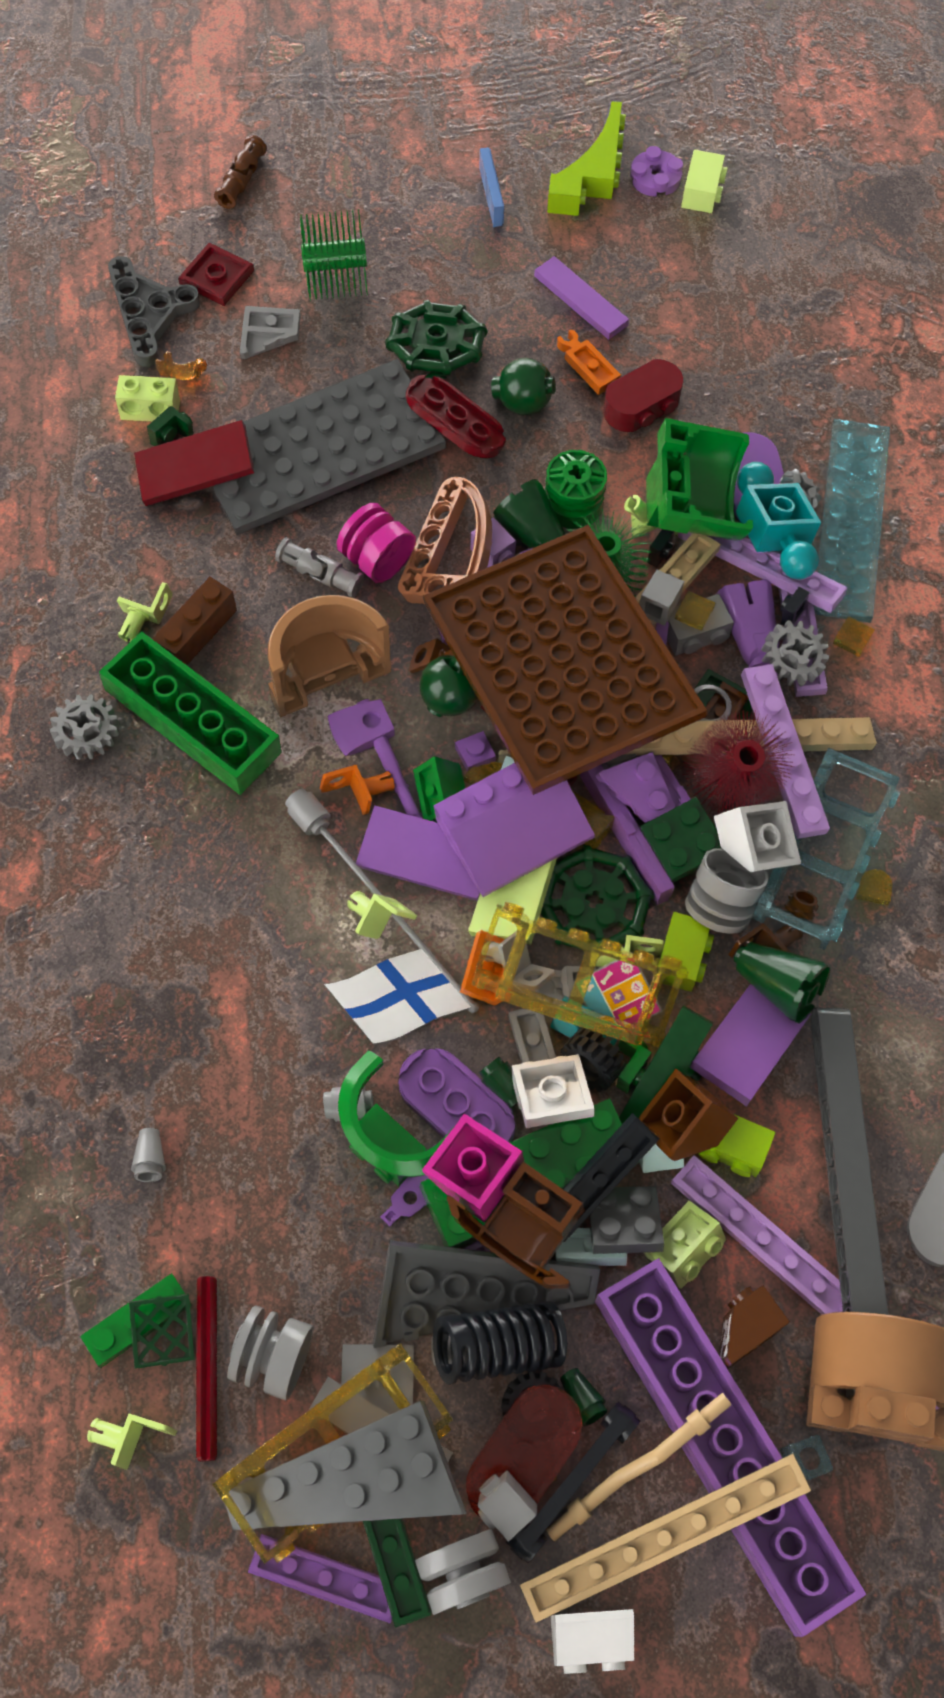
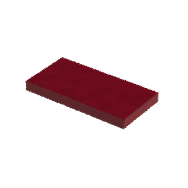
M243 420L134 453L142 502L145 506L255 473L246 426Z

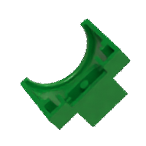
M665 418L657 433L658 457L646 478L647 526L688 534V532L735 541H740L747 537L753 529V520H748L745 524L735 522L734 492L741 461L749 445V435Z

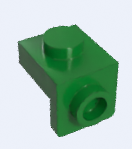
M624 1034L618 1044L619 1051L631 1059L619 1075L616 1087L627 1094L633 1085L636 1087L639 1083L652 1052L648 1050V1046L639 1038H630Z

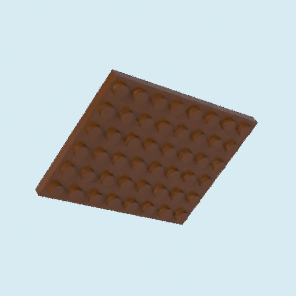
M589 525L423 595L425 606L533 795L707 716V709Z

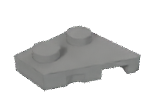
M245 306L240 345L241 359H247L298 340L301 318L300 309Z

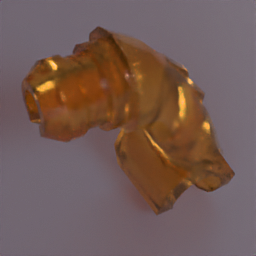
M167 351L163 354L164 360L155 359L156 369L160 375L176 379H198L201 373L207 370V363L203 358H197L194 362L179 364L173 361L172 353Z

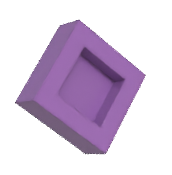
M483 731L455 742V749L467 772L496 762V755Z

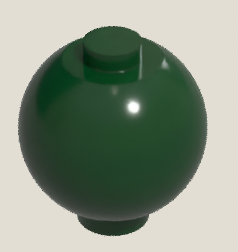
M528 357L511 361L503 368L501 376H494L491 381L493 399H501L503 405L508 410L518 415H532L541 411L550 401L551 395L555 394L556 391L555 377H551L548 368L540 361Z
M443 655L435 658L425 667L421 674L419 684L421 697L427 705L428 711L437 717L461 715L471 709L478 699L454 655Z

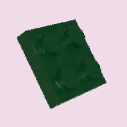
M697 797L640 826L641 832L672 883L698 870L707 851L721 848L717 830Z

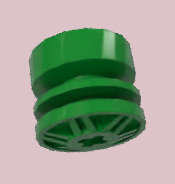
M568 450L559 453L550 461L546 469L545 492L561 526L567 529H579L580 527L575 524L576 522L580 526L588 525L586 523L587 519L591 525L592 522L594 523L597 520V516L599 519L604 505V493L607 484V469L603 462L594 454L583 450Z

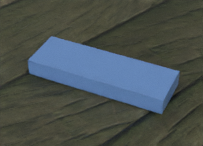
M489 147L480 148L479 170L493 227L502 226L504 222V203L491 150Z

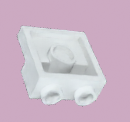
M579 1054L512 1065V1082L526 1128L594 1117V1105Z

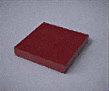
M208 243L182 272L178 280L180 285H192L198 290V294L225 306L254 272V264L214 244Z

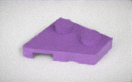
M653 752L595 774L597 780L601 783H606L617 794L616 797L624 805L630 806L634 814L644 823L675 808Z

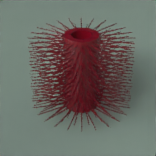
M744 710V728L742 725V730L740 713L738 727L736 724L737 716L734 719L735 727L734 723L733 726L731 725V728L725 723L723 729L720 723L718 730L715 725H712L713 728L712 730L710 728L709 731L715 736L712 735L710 737L708 733L704 734L703 738H701L703 742L700 741L699 743L705 746H699L702 750L695 749V751L698 750L704 753H700L699 756L702 757L690 756L695 759H702L700 761H691L704 764H691L700 767L689 768L706 769L695 770L697 772L706 771L703 773L693 772L694 775L703 774L697 777L702 778L699 779L701 780L699 781L701 785L706 784L696 794L716 782L707 791L709 792L715 787L702 804L713 795L717 797L716 800L718 801L722 797L719 802L720 806L722 805V800L725 802V799H727L726 809L729 799V811L731 803L732 810L734 809L736 798V808L739 806L740 796L742 804L744 798L748 806L750 803L749 798L751 803H753L755 798L757 800L755 805H757V802L761 804L759 803L761 800L758 795L761 799L763 794L767 800L772 796L769 794L772 792L767 788L772 791V783H776L774 782L776 781L775 779L778 781L782 779L775 778L774 776L782 777V775L774 772L780 773L782 770L779 769H785L781 767L776 769V766L772 765L790 766L777 763L787 761L770 760L785 759L781 757L771 758L774 756L784 757V754L774 755L781 753L773 750L778 748L776 744L769 746L781 735L761 747L771 737L769 736L762 742L775 725L763 735L760 730L757 729L756 731L753 725L752 729H750L751 732H749V729L747 732L748 724L746 721L745 727Z

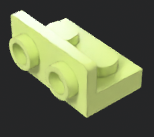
M688 1201L662 1228L664 1238L663 1252H644V1254L652 1262L659 1258L675 1285L682 1289L687 1282L693 1281L698 1276L701 1267L711 1257L716 1256L721 1251L726 1237L720 1222L691 1201Z

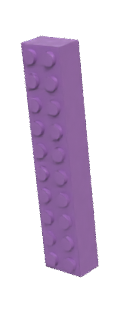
M659 1258L597 1295L595 1300L597 1307L673 1433L687 1422L686 1417L696 1409L701 1411L722 1392L732 1405L710 1423L711 1428L701 1436L696 1434L682 1446L684 1453L708 1493L716 1491L782 1459ZM805 1494L731 1529L794 1637H804L867 1595Z

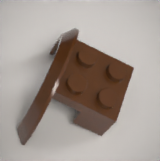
M522 1162L503 1189L504 1198L484 1226L469 1213L467 1207L450 1195L446 1197L454 1220L477 1241L510 1266L545 1288L567 1289L570 1287L569 1280L552 1268L549 1271L544 1268L584 1212L583 1203L525 1162Z

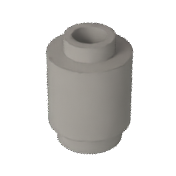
M365 1086L358 1101V1119H361L374 1106L372 1090L366 1091ZM335 1087L330 1092L323 1093L326 1119H334L335 1122L340 1121L338 1100L341 1087Z

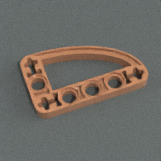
M451 477L440 486L398 584V590L407 602L424 604L423 595L432 592L438 585L447 586L487 568L492 544L491 514L484 497L471 481L462 477ZM469 498L475 510L476 530L473 551L466 575L435 574L466 500ZM450 511L447 517L438 520L442 513ZM440 535L435 542L428 544V541L433 536ZM429 559V562L424 567L418 568L421 561Z

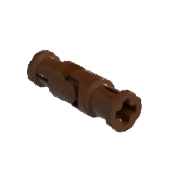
M255 135L246 137L243 150L237 153L235 162L231 164L224 175V183L214 193V198L220 206L227 209L236 206L239 193L244 192L252 174L258 167L260 156H264L267 151V145L260 137Z

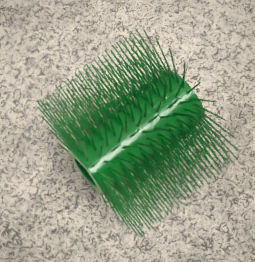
M359 209L360 238H356L353 213L355 239H351L348 212L349 239H345L341 211L343 240H340L335 211L337 240L334 241L331 214L329 212L332 241H328L324 214L326 240L323 242L318 214L320 242H317L312 213L314 242L311 243L309 220L306 214L308 243H306L303 220L300 215L303 242L301 244L302 260L307 277L310 301V272H312L315 299L317 300L315 271H317L321 299L323 296L321 271H323L328 299L326 270H329L333 298L332 270H335L339 297L337 269L341 271L344 297L343 269H346L351 297L348 268H352L355 295L354 268H358L362 296L360 267H364L367 292L365 267H367L365 239L362 238Z
M604 515L598 533L590 524L591 530L595 532V536L626 583L639 582V584L641 583L642 585L644 583L645 585L647 580L636 581L628 576L637 574L638 577H645V575L647 577L648 573L644 571L642 573H635L629 569L636 567L647 570L646 565L633 564L631 561L640 559L649 562L650 558H644L643 556L640 558L630 554L649 552L647 549L644 551L641 549L640 551L639 549L633 550L628 548L651 543L639 541L636 544H627L628 541L645 535H634L630 539L621 541L629 533L627 532L619 538L618 535H621L623 530L621 529L620 532L618 530L615 534L616 529L612 531L613 525L611 524L608 532V517L605 531ZM627 584V586H628L630 589L632 588V589L635 590V591H636V590H637V591H639V590L641 591V590H642V589H640V588H635V587H632V586H630V585Z

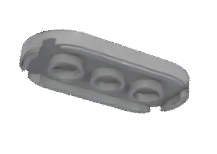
M944 1151L940 1155L916 1201L906 1226L907 1236L909 1235V1240L912 1243L911 1247L915 1254L924 1262L936 1267H944Z

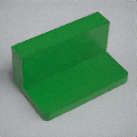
M434 756L413 770L423 819L436 822L434 805L465 789L461 766L459 763Z

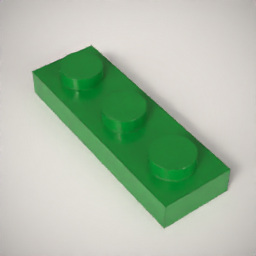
M171 1273L132 1301L151 1299L157 1296L185 1294V1292ZM166 1301L163 1305L171 1312H174L181 1301ZM129 1303L80 1336L100 1368L132 1347ZM153 1303L143 1304L138 1309L148 1316L156 1305ZM159 1309L152 1320L161 1327L170 1316ZM135 1313L137 1330L144 1322V1319ZM148 1323L140 1335L145 1338L156 1329Z

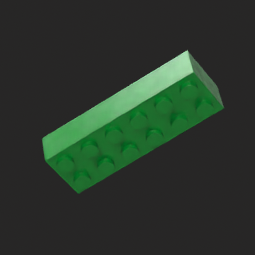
M142 631L99 671L106 692L239 795L282 753L280 738L277 733Z
M609 1098L594 1105V1117L550 1124L510 1143L522 1151L527 1165L563 1189L618 1130L622 1123ZM426 1179L422 1181L419 1188L444 1246L458 1248L476 1240L454 1220L446 1198L447 1195L432 1180ZM472 1215V1216H473L477 1221H479L483 1226H484L485 1223L487 1222V1220H486L485 1222H482V1221L479 1220L477 1217H475L474 1215Z

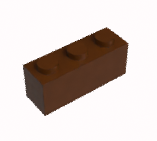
M209 576L152 639L184 664L188 665L237 611L233 591Z

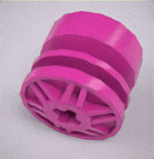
M369 503L353 513L344 524L337 539V550L353 564H358L359 569L375 583H383L391 579L407 563L414 550L416 536L399 521H394L391 514L386 512L378 503Z

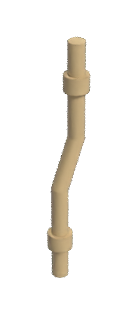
M722 1392L701 1411L698 1409L694 1410L686 1417L687 1422L655 1449L615 1471L584 1498L580 1499L577 1497L567 1506L568 1511L546 1528L548 1535L553 1541H556L577 1523L581 1526L592 1516L591 1511L621 1486L663 1463L696 1434L699 1436L703 1435L711 1428L710 1423L732 1405Z

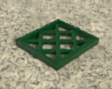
M189 1293L129 1301L135 1369L158 1365L167 1366L171 1363L195 1360ZM166 1301H181L174 1312H171L163 1304ZM153 1303L156 1305L148 1316L138 1309L143 1304ZM184 1306L186 1323L177 1316ZM159 1309L170 1316L162 1327L152 1320ZM135 1313L144 1319V1322L137 1330ZM173 1320L184 1327L176 1338L165 1331ZM148 1323L158 1331L150 1342L140 1335ZM186 1332L188 1334L189 1349L179 1342ZM161 1335H164L172 1342L164 1353L154 1346ZM137 1339L146 1345L139 1356ZM175 1346H178L185 1352L183 1357L170 1358L168 1355ZM150 1349L160 1356L156 1361L144 1362L142 1360Z

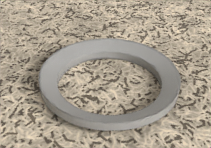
M714 685L696 687L694 689L696 694L703 690H712L719 693L726 703V710L721 717L712 720L703 718L699 721H720L724 716L727 720L732 708L731 700L727 693Z

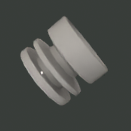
M714 848L707 851L697 871V878L694 880L685 900L686 910L693 919L709 929L727 934L740 933L747 929L757 907L756 903L759 902L769 880L767 871L749 872L722 848Z
M255 1305L248 1313L234 1339L227 1378L229 1381L238 1383L245 1374L244 1384L246 1387L251 1388L257 1382L260 1375L264 1374V1393L287 1401L293 1393L310 1348L314 1327L311 1324L290 1318L281 1332L277 1331L278 1313L270 1312L264 1322V1308Z

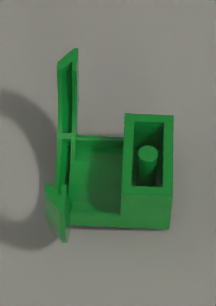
M368 1050L349 1070L342 1083L338 1100L339 1118L345 1136L351 1144L349 1149L360 1160H366L375 1166V1173L384 1182L389 1184L393 1181L399 1187L407 1177L425 1175L422 1169L448 1134L439 1143L427 1150L378 1104H375L358 1120L357 1109L360 1094L370 1078L384 1065L382 1058Z

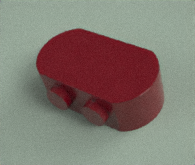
M653 359L611 382L607 386L603 409L605 420L616 430L634 432L641 427L649 426L655 419L664 414L672 413L680 402L683 387L682 372L669 361Z

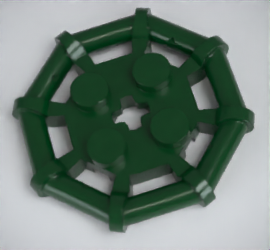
M428 299L423 300V303L403 313L397 312L392 316V327L389 337L385 340L387 350L394 352L406 365V369L411 372L422 370L443 373L444 376H449L452 371L471 362L477 363L482 358L481 349L488 330L485 324L479 323L466 310L465 305L458 304L455 306L432 303ZM424 315V318L418 321V318ZM404 328H405V329H409V330H408V333H401V332H402V330H403ZM465 337H473L472 343L464 341ZM409 345L412 348V353L410 354L404 346ZM456 353H462L461 355L456 357ZM423 357H426V358H434V359H440V361L427 360V359H422V358H423Z
M590 844L583 845L582 849L556 861L540 914L555 937L557 945H566L587 952H591L592 945L616 949L625 944L626 935L642 937L645 934L643 928L650 902L654 899V892L648 888L632 863V857L629 855L624 857L591 848ZM593 861L616 868L613 873L594 869ZM584 862V869L578 870L575 875L569 877L564 872ZM623 874L626 875L635 890L634 892L627 893L625 891L624 884L620 880ZM556 881L565 886L561 899L551 898ZM596 895L602 900L603 904H597L595 908L589 906L590 901L585 899ZM626 904H636L632 920L623 917ZM561 910L563 914L565 913L569 924L563 927L554 911ZM612 926H619L623 930L605 939L603 934L606 932V929ZM575 930L595 935V940L573 933Z

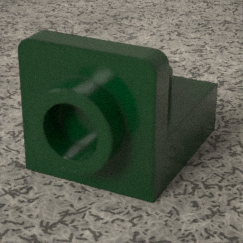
M172 406L168 407L147 426L150 444L158 446L171 442L178 433L184 437L193 435V422L185 412H179Z

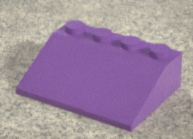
M515 763L434 805L436 822L482 897L595 838V834L567 780L533 795Z

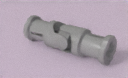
M285 537L278 545L275 561L288 563L296 567L297 572L301 574L309 573V576L328 587L332 588L335 586L348 592L349 597L355 598L360 592L364 583V574L360 572L357 574L343 568L342 563L324 555H319L310 548L304 549L293 544L290 538Z

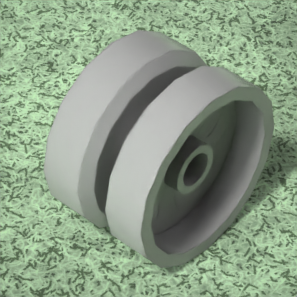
M493 1529L472 1535L415 1560L421 1580L429 1582L446 1576L447 1579L446 1583L432 1588L427 1594L433 1615L453 1607L461 1609L490 1597L489 1592L512 1583L504 1563L496 1562L482 1568L480 1566V1561L495 1555L499 1549Z

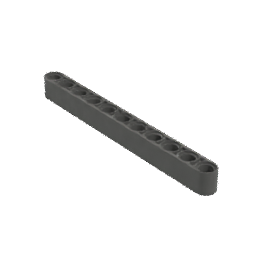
M815 1007L811 1015V1031L843 1312H866L888 1315L851 1012L848 1008Z

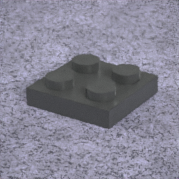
M656 1186L615 1187L589 1215L593 1254L663 1252L664 1250Z

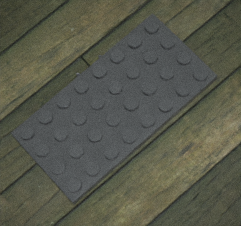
M398 359L243 421L246 426L255 473L212 486L236 535L446 448V441L442 434L418 416L408 405L406 390L411 380Z

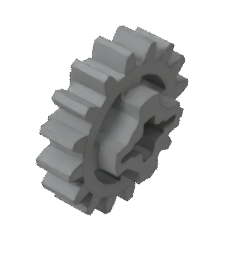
M788 620L784 626L777 624L773 631H770L766 636V642L761 648V651L766 653L762 658V662L773 664L774 670L778 673V681L784 677L787 678L788 686H791L795 680H797L800 686H803L807 680L812 683L826 668L824 664L828 661L829 655L824 654V652L827 650L828 644L820 643L823 637L822 633L817 635L812 633L814 630L813 625L805 629L803 628V621H799L796 626H793L792 622ZM783 639L781 647L777 648L778 642ZM813 658L812 665L810 667H807L809 660Z
M89 694L87 700H82L80 695H76V702L72 703L66 699L64 700L66 708L56 707L55 710L58 717L50 718L53 726L50 728V733L58 749L62 748L66 756L74 752L77 760H80L82 754H87L89 759H93V752L98 751L103 755L105 754L103 746L113 747L114 743L111 737L119 735L116 727L119 725V721L112 705L107 706L105 699L100 698L95 702L92 694ZM95 715H100L104 719V721H102L100 717H96ZM65 732L68 733L69 737H74V739H73V740L69 739V738L65 735Z

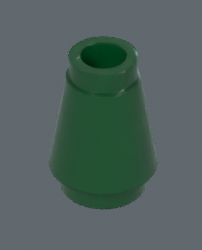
M499 1056L478 1073L483 1078L481 1082L511 1108L518 1103L512 1082V1069L508 1061L504 1063Z
M573 1368L560 1377L574 1419L576 1421L580 1420L583 1427L595 1423L607 1413L608 1410L604 1405L606 1400L578 1368Z

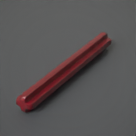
M202 1276L197 1279L196 1458L200 1462L214 1461L217 1458V1280L213 1276Z

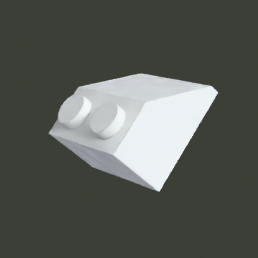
M786 801L738 807L714 816L721 848L749 872L801 864Z
M633 1609L551 1616L554 1666H563L564 1674L587 1672L586 1664L602 1663V1671L625 1670V1661H634Z

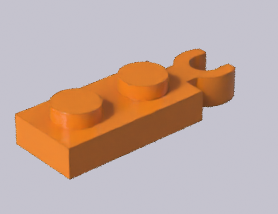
M571 329L568 332V339L570 341H565L561 336L557 337V347L560 351L565 352L567 363L598 395L606 391L608 384L621 377V374L587 339L580 343L578 341V334Z

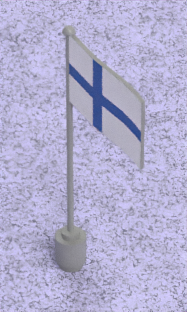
M304 788L292 793L285 802L288 808L287 812L306 835H319L322 833L373 894L382 895L328 832L327 828L330 824L328 821L331 814L313 793L307 792ZM393 913L391 914L392 917L420 949L387 959L349 979L324 984L373 1045L399 1039L436 1019L465 1010L475 1013L480 1008L478 1002L474 1003L469 996L460 993L461 986L403 918Z

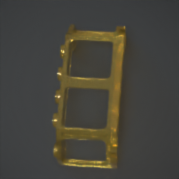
M505 902L504 906L496 905L472 976L471 985L479 989L495 992V997L504 1002L631 1044L641 1045L643 1041L650 1043L654 1047L660 1046L666 1036V1027L683 978H687L689 974L687 968L682 966L683 961L681 959L664 954L663 959L655 958L654 961L653 954L639 949H635L633 954L621 950L622 945L620 943L605 938L602 939L601 943L588 939L589 933L576 928H570L569 932L557 929V923L546 918L538 917L537 921L530 920L526 914H523L524 908L517 904ZM499 917L514 923L517 927V933L502 977L482 969ZM531 933H538L578 946L584 950V956L568 1002L512 984L527 938ZM600 956H608L653 972V979L638 1022L631 1024L581 1007L595 965ZM670 975L676 976L659 1026L649 1024L663 980Z
M401 1342L245 1457L239 1464L212 1484L264 1564L274 1558L276 1563L283 1560L296 1549L292 1542L302 1531L307 1528L310 1533H313L323 1524L285 1526L284 1535L268 1549H265L230 1496L229 1491L246 1477L254 1478L267 1472L264 1467L265 1462L311 1428L319 1432L326 1444L341 1438L331 1424L329 1414L373 1381L378 1380L382 1383L400 1410L410 1406L411 1404L390 1374V1369L404 1360L442 1415L433 1421L439 1440L451 1431L448 1424L453 1421L452 1415L440 1401Z

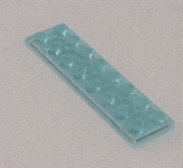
M841 419L833 420L818 550L819 564L816 572L848 588L845 597L831 613L814 605L815 615L871 623L873 619L890 427Z

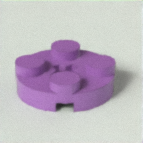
M650 146L646 149V152L636 156L631 164L630 177L633 179L632 184L639 192L648 196H657V192H666L665 195H669L675 192L681 184L683 162L680 158L662 151L657 146Z

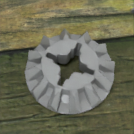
M794 469L792 471L788 470L782 475L780 484L799 483L813 509L821 500V496L818 493L819 487L814 485V479L807 477L806 472L800 473L799 470Z

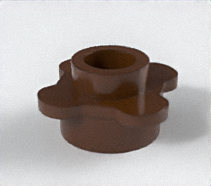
M802 889L790 893L788 896L789 901L785 902L784 907L798 918L814 919L815 914L813 912L817 911L819 907L815 895Z

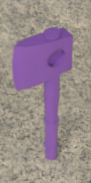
M365 699L354 706L328 715L332 735L345 756L353 755L374 746L385 771H389L394 779L395 793L398 794L406 814L422 818V814L419 813L408 789L409 785L406 784L397 758L388 741L389 738L395 736V732L381 699L374 701Z

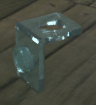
M819 1435L812 1436L795 1444H789L780 1449L782 1458L794 1453L807 1481L833 1470ZM804 1448H813L819 1454L820 1463L816 1469L808 1470L804 1468L799 1456Z

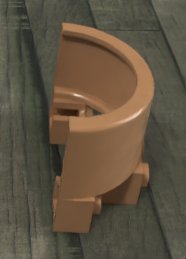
M324 595L298 603L278 620L272 630L268 643V660L272 682L268 683L271 700L280 718L308 707L307 695L357 674L360 675L363 683H366L391 672L389 625L379 612L370 605L352 597ZM347 639L361 643L357 646L355 652H352ZM288 667L293 675L292 677L286 675Z
M833 1312L818 1316L815 1324L806 1426L841 1433L845 1431L913 1443L917 1447L944 1451V1327L905 1317L866 1312ZM837 1389H855V1393L851 1400L841 1396Z

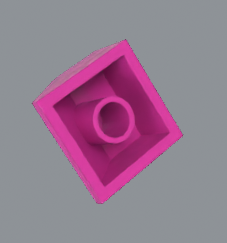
M464 1113L422 1171L447 1196L450 1195L467 1207L469 1213L485 1222L503 1198V1189L522 1162L525 1161L520 1149Z

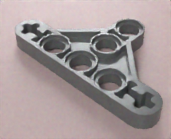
M117 256L110 260L108 264L110 278L135 361L140 366L149 367L158 362L159 351L157 342L178 315L191 313L198 309L200 305L198 290L189 284L169 288L135 273L129 258ZM124 269L126 276L121 277L119 270ZM126 287L134 289L129 294L121 293V290ZM185 295H190L194 297L189 302H183L180 300V298ZM159 301L167 303L163 308H155L153 306ZM133 307L141 309L136 314L127 313V310ZM137 328H145L147 330L142 335L133 334V331ZM143 345H147L148 354H144L142 351Z

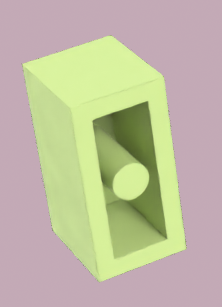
M699 150L693 151L681 208L707 213L713 212L714 203H720L723 186H719V183L724 184L728 167H723L725 155Z

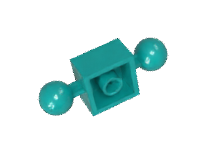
M755 461L744 465L737 476V487L742 497L736 509V514L743 524L748 520H753V529L748 534V537L756 552L782 551L780 566L788 577L796 580L810 577L816 571L819 564L818 552L811 544L821 525V521L800 484H774L772 470L762 462Z

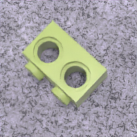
M119 375L115 400L121 420L152 422L170 406L179 411L180 397L176 378Z

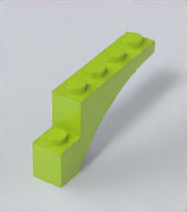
M611 102L606 124L588 151L559 173H551L547 213L578 216L579 206L585 205L586 197L612 199L613 188L619 187L620 172L615 171V168L620 169L622 152H617V149L622 150L624 133H619V130L624 131L626 114H621L622 102Z

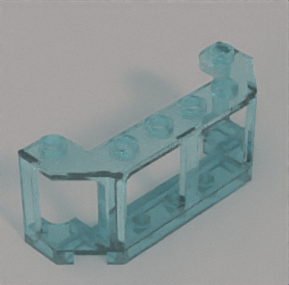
M828 748L813 780L823 810L826 813L863 828L866 831V836L851 870L848 871L802 852L799 849V843L802 838L796 839L801 860L800 866L842 885L843 889L828 924L823 927L806 919L798 918L790 912L775 906L774 899L789 868L788 866L773 869L752 919L762 923L765 922L767 917L776 919L820 939L819 948L823 950L826 949L830 940L837 942L849 910L843 906L846 899L853 900L860 883L855 881L858 872L864 874L871 856L866 855L869 846L875 848L882 831L877 829L881 817L887 807L893 809L901 791L895 788L900 778ZM835 764L843 765L888 785L876 812L868 813L830 797L825 793V785Z

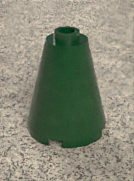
M532 479L522 484L520 487L523 491L516 495L511 492L499 503L493 512L495 515L493 517L500 525L529 548H535L565 535L549 498L538 479Z
M750 942L747 946L742 945L734 957L736 971L784 1015L796 1023H801L815 1007L812 1001L817 994L819 996L823 994L831 971L830 967L822 961Z

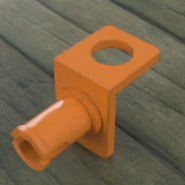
M357 765L323 774L320 785L321 793L350 785L363 815L369 814L372 803L371 796L395 789L394 779L389 771L364 778L361 776ZM344 776L341 780L330 783L333 779Z

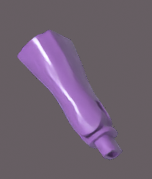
M767 579L749 582L746 589L744 583L724 586L716 594L720 595L734 622L731 632L742 658L748 665V668L771 665L770 663L762 662V658L766 653L761 651L762 646L766 642V636L776 626L771 583Z

